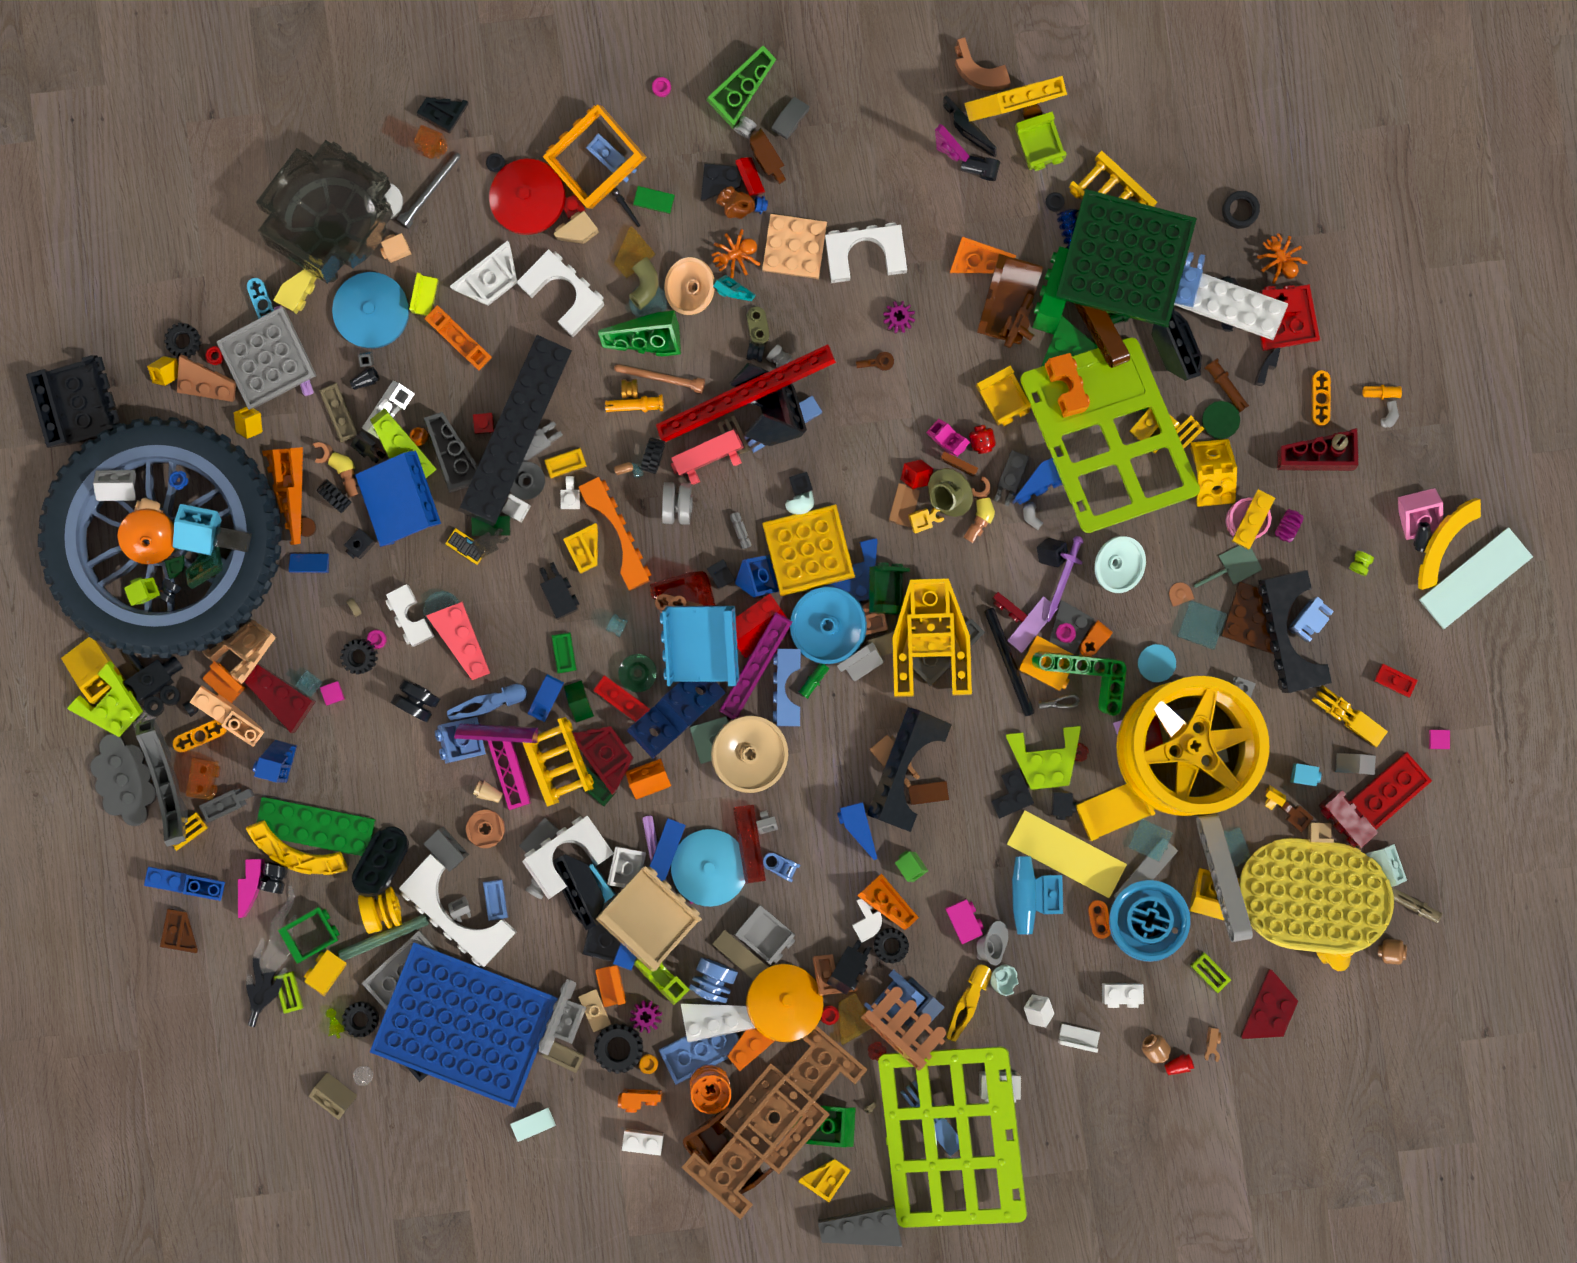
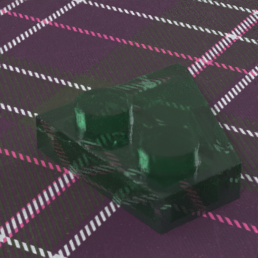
M215 541L211 555L200 554L196 561L186 570L187 585L190 588H195L223 570L220 547L217 541Z

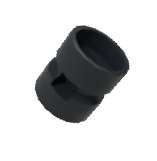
M264 862L261 872L264 877L260 878L258 889L283 894L285 886L283 879L287 877L289 867Z

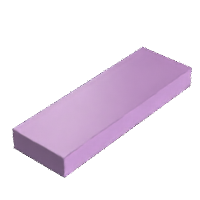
M1043 596L1007 642L1022 653L1047 623L1051 602Z

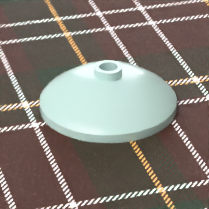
M1117 536L1108 540L1100 548L1095 560V575L1099 584L1104 589L1113 593L1127 592L1135 587L1141 580L1146 567V556L1143 547L1138 541L1127 536Z

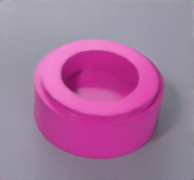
M664 77L656 78L652 83L653 93L658 97L669 95L671 91L669 80Z
M1063 623L1058 626L1056 636L1061 642L1070 643L1075 639L1076 631L1071 624Z
M373 630L368 634L367 641L369 640L371 642L370 645L375 646L374 649H380L385 646L387 637L383 631Z

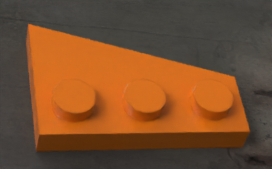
M962 237L950 273H994L999 254L1016 258V255Z
M882 873L857 895L903 930L909 928L919 918Z

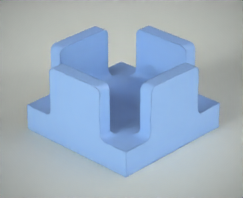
M1319 597L1312 598L1287 629L1308 643L1312 640L1309 635H1312L1314 632L1319 633L1329 621V617L1326 615H1332L1334 611L1326 606Z

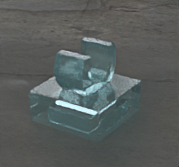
M306 670L295 686L309 697H312L323 682Z

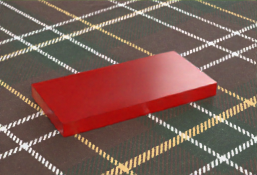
M1405 752L1349 802H1353L1358 812L1364 815L1377 830L1431 783L1432 780L1409 753Z

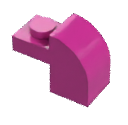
M939 418L926 432L941 448L953 456L958 457L970 443L965 437L956 433L948 423Z

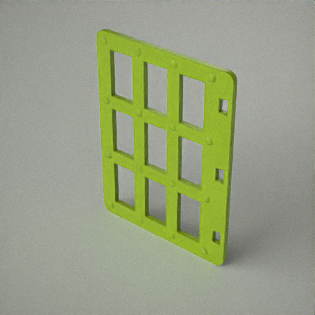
M1002 1046L931 1051L932 1057L930 1060L924 1059L927 1064L919 1071L916 1069L920 1107L898 1108L894 1068L914 1066L900 1053L881 1055L878 1064L887 1133L886 1145H888L898 1225L908 1228L1023 1222L1027 1217L1009 1051ZM962 1064H985L989 1103L967 1104ZM950 1065L954 1105H932L928 1066ZM1006 1069L1007 1081L1000 1080L999 1070ZM990 1115L995 1155L973 1157L968 1117ZM956 1117L960 1157L939 1158L934 1119ZM922 1119L926 1159L905 1160L900 1120ZM1007 1129H1012L1013 1140H1007ZM996 1168L1001 1208L979 1209L974 1169ZM962 1170L966 1210L945 1211L940 1171ZM928 1172L932 1211H910L906 1173ZM1019 1188L1020 1199H1014L1013 1189Z

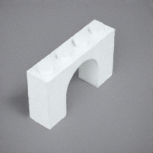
M888 223L885 224V227L880 228L877 225L867 226L865 230L850 228L847 232L840 233L839 230H835L825 235L831 283L850 281L848 253L856 243L861 241H871L882 248L888 276L907 273L901 225Z
M548 249L517 281V284L533 298L552 280L562 279L570 282L576 289V300L574 305L558 323L573 338L604 306L602 301L604 298L597 291L593 293L588 288L590 284L583 277L579 279L575 275L576 271L569 264L565 266L561 262L563 258L556 251L552 253Z
M588 816L585 818L578 817L571 822L573 824L572 827L569 829L566 827L562 828L556 833V838L551 840L549 837L540 844L542 846L540 849L535 851L533 848L524 855L526 858L522 861L548 899L567 887L555 870L552 862L553 853L557 846L563 843L579 845L586 852L595 867L614 854Z

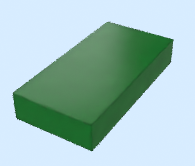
M638 186L633 205L671 214L675 195Z
M571 633L552 635L557 673L577 671Z

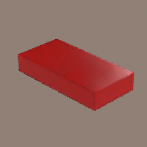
M747 157L736 160L749 196L763 194L765 190L752 158Z

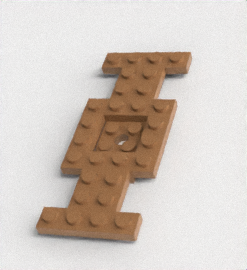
M818 1026L802 1038L810 1048L786 1075L770 1063L720 1123L734 1137L710 1165L693 1153L681 1167L740 1220L753 1204L739 1191L764 1162L780 1174L830 1115L816 1103V1100L841 1072L856 1085L868 1070ZM774 1112L780 1115L779 1122L775 1124L769 1121L770 1114Z

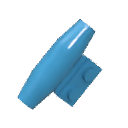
M1031 856L1015 857L1012 891L1017 934H1033L1036 911L1042 914H1063L1062 875H1042L1035 879Z

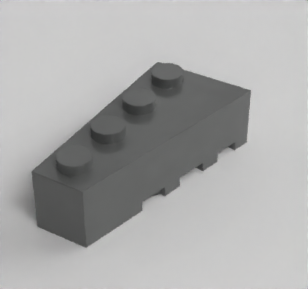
M443 412L425 417L424 423L448 492L451 493L469 487L478 467L476 462L457 436Z
M894 1205L818 1220L822 1243L902 1247Z

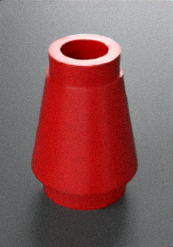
M1182 1054L1164 1065L1168 1076L1191 1072V1069L1195 1068L1190 1054Z

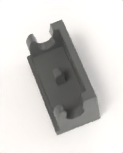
M444 827L438 829L423 843L449 872L469 855Z

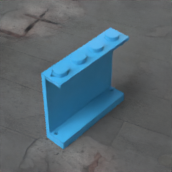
M666 606L662 613H660V623L663 624L664 629L661 633V641L665 644L662 658L663 661H666L664 680H667V686H671L673 682L728 681V686H736L739 682L735 606Z

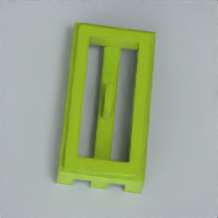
M1205 952L1190 965L1216 993H1219L1231 981ZM1204 958L1225 979L1224 982H1222L1202 961ZM1198 964H1200L1215 979V981L1220 985L1219 987H1217L1197 967Z
M294 971L274 976L275 981L276 979L283 978L291 1006L288 1009L281 987L278 994L283 1013L303 1009ZM288 976L290 977L291 984H292V988H293L294 995H295V999H296V1002H297V1006H296V1007H295V1004H294L293 996H292L291 989H290V985H289V982H288V978H287Z

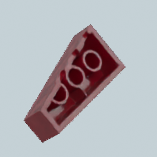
M1357 428L1281 446L1277 451V470L1354 471L1359 465ZM1337 434H1343L1348 438V445L1343 450H1336L1332 446V439ZM1341 438L1337 444L1340 446L1344 439Z
M259 663L256 664L244 681L290 733L297 731L316 702Z

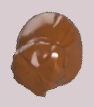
M732 186L723 189L716 200V203L724 207L728 218L742 219L755 209L753 198L744 192L735 191V188Z

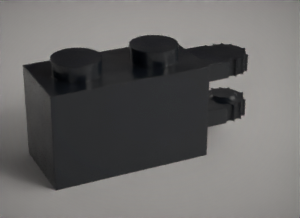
M552 562L550 563V568L556 577L549 580L546 570L542 567L539 570L545 582L540 585L556 619L559 620L578 611L577 605H579V601L576 595H571L569 591L571 584L568 578H563L555 563Z
M857 940L853 948L847 947L827 981V984L847 995L850 989L854 991L859 983V980L856 978L859 974L863 975L868 967L865 963L872 948L868 946L863 954L858 952L857 950L861 946V941Z

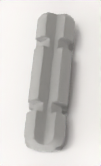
M732 513L730 519L734 523L733 526L738 539H740L742 549L751 547L743 521L741 522L740 513Z

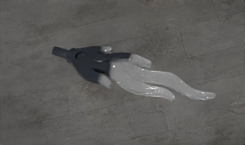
M291 885L288 888L287 902L272 919L270 940L265 953L261 956L265 938L260 940L253 956L255 984L252 975L247 976L246 988L250 1001V1010H252L248 1026L251 1027L256 1026L259 1013L278 995L282 987L283 976L287 972V968H283L272 985L271 981L274 974L290 954L284 940H281L278 930L282 928L284 920L294 904L295 896ZM293 915L288 924L295 921L298 916ZM292 927L291 929H289V931H290V933H291V935H292V937H293V927Z

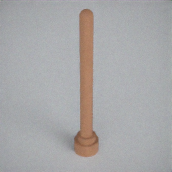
M620 364L615 365L614 368L616 372L690 387L695 393L700 394L703 393L705 379L703 378L689 380Z

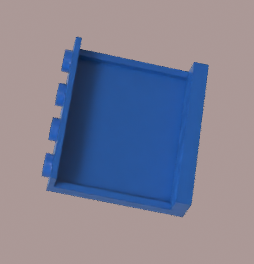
M417 451L402 453L355 474L380 547L392 545L395 541L428 527L441 524Z

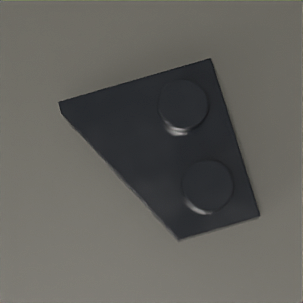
M704 163L701 201H706L711 197L719 195L726 187L732 186L735 189L741 187V174L738 167Z

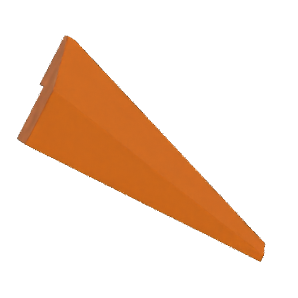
M303 447L262 451L263 456L267 457L269 462L267 470L268 473H272L274 479L272 486L280 512L284 513L287 521L284 524L285 529H289L291 534L290 545L301 544Z

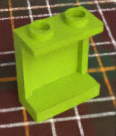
M1053 112L1018 122L1015 125L1029 170L1034 169L1038 171L1044 169L1045 165L1050 163L1053 165L1060 164L1067 156L1066 151L1063 150L1054 123L1055 117Z

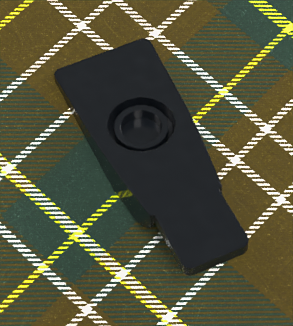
M946 95L943 98V107L949 114H954V126L959 133L991 156L996 157V146L972 121L969 122L968 117Z

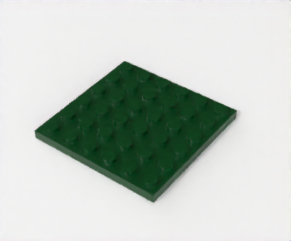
M1085 189L1056 298L1168 328L1197 218Z

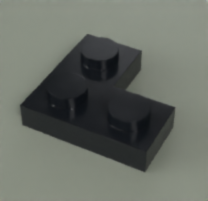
M1019 768L1001 775L1008 794L991 801L999 819L1034 804Z

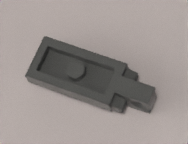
M239 788L214 798L199 807L206 822L210 823L242 808L247 804L245 800L255 795L252 789L241 792Z

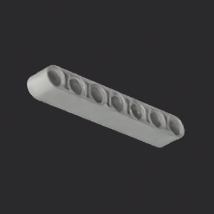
M1217 813L1198 816L1196 818L1198 832L1231 942L1252 939V927L1220 818Z

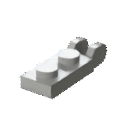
M554 421L536 431L523 462H527L551 446V443L563 435L561 431L556 432L549 439L544 435L556 426Z

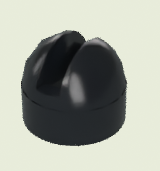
M190 701L182 704L190 717L198 712L199 708L191 704Z

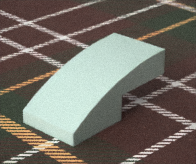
M545 1108L510 1124L518 1142L556 1126L549 1108Z

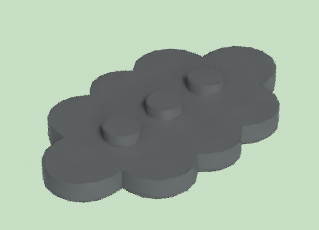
M114 734L106 735L99 744L101 754L96 756L90 765L92 774L98 778L95 789L99 795L104 797L102 803L105 812L113 816L122 815L123 820L128 825L139 826L147 820V806L153 803L157 796L155 786L150 782L152 776L149 767L144 764V753L137 745H126L122 737Z

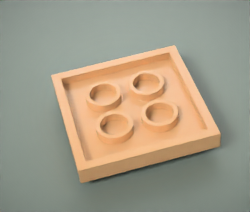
M770 214L762 271L819 279L827 222Z

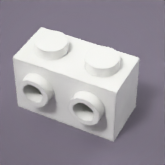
M1102 983V1003L1108 1004V1008H1119V1004H1127L1128 1008H1138L1139 1004H1144L1143 984Z

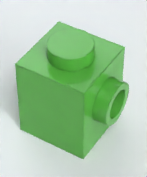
M905 851L899 856V860L895 862L907 882H915L928 872V869L916 852Z

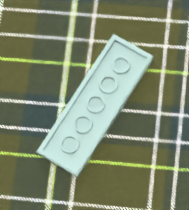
M1508 527L1422 596L1419 601L1442 629H1445L1533 558V556Z

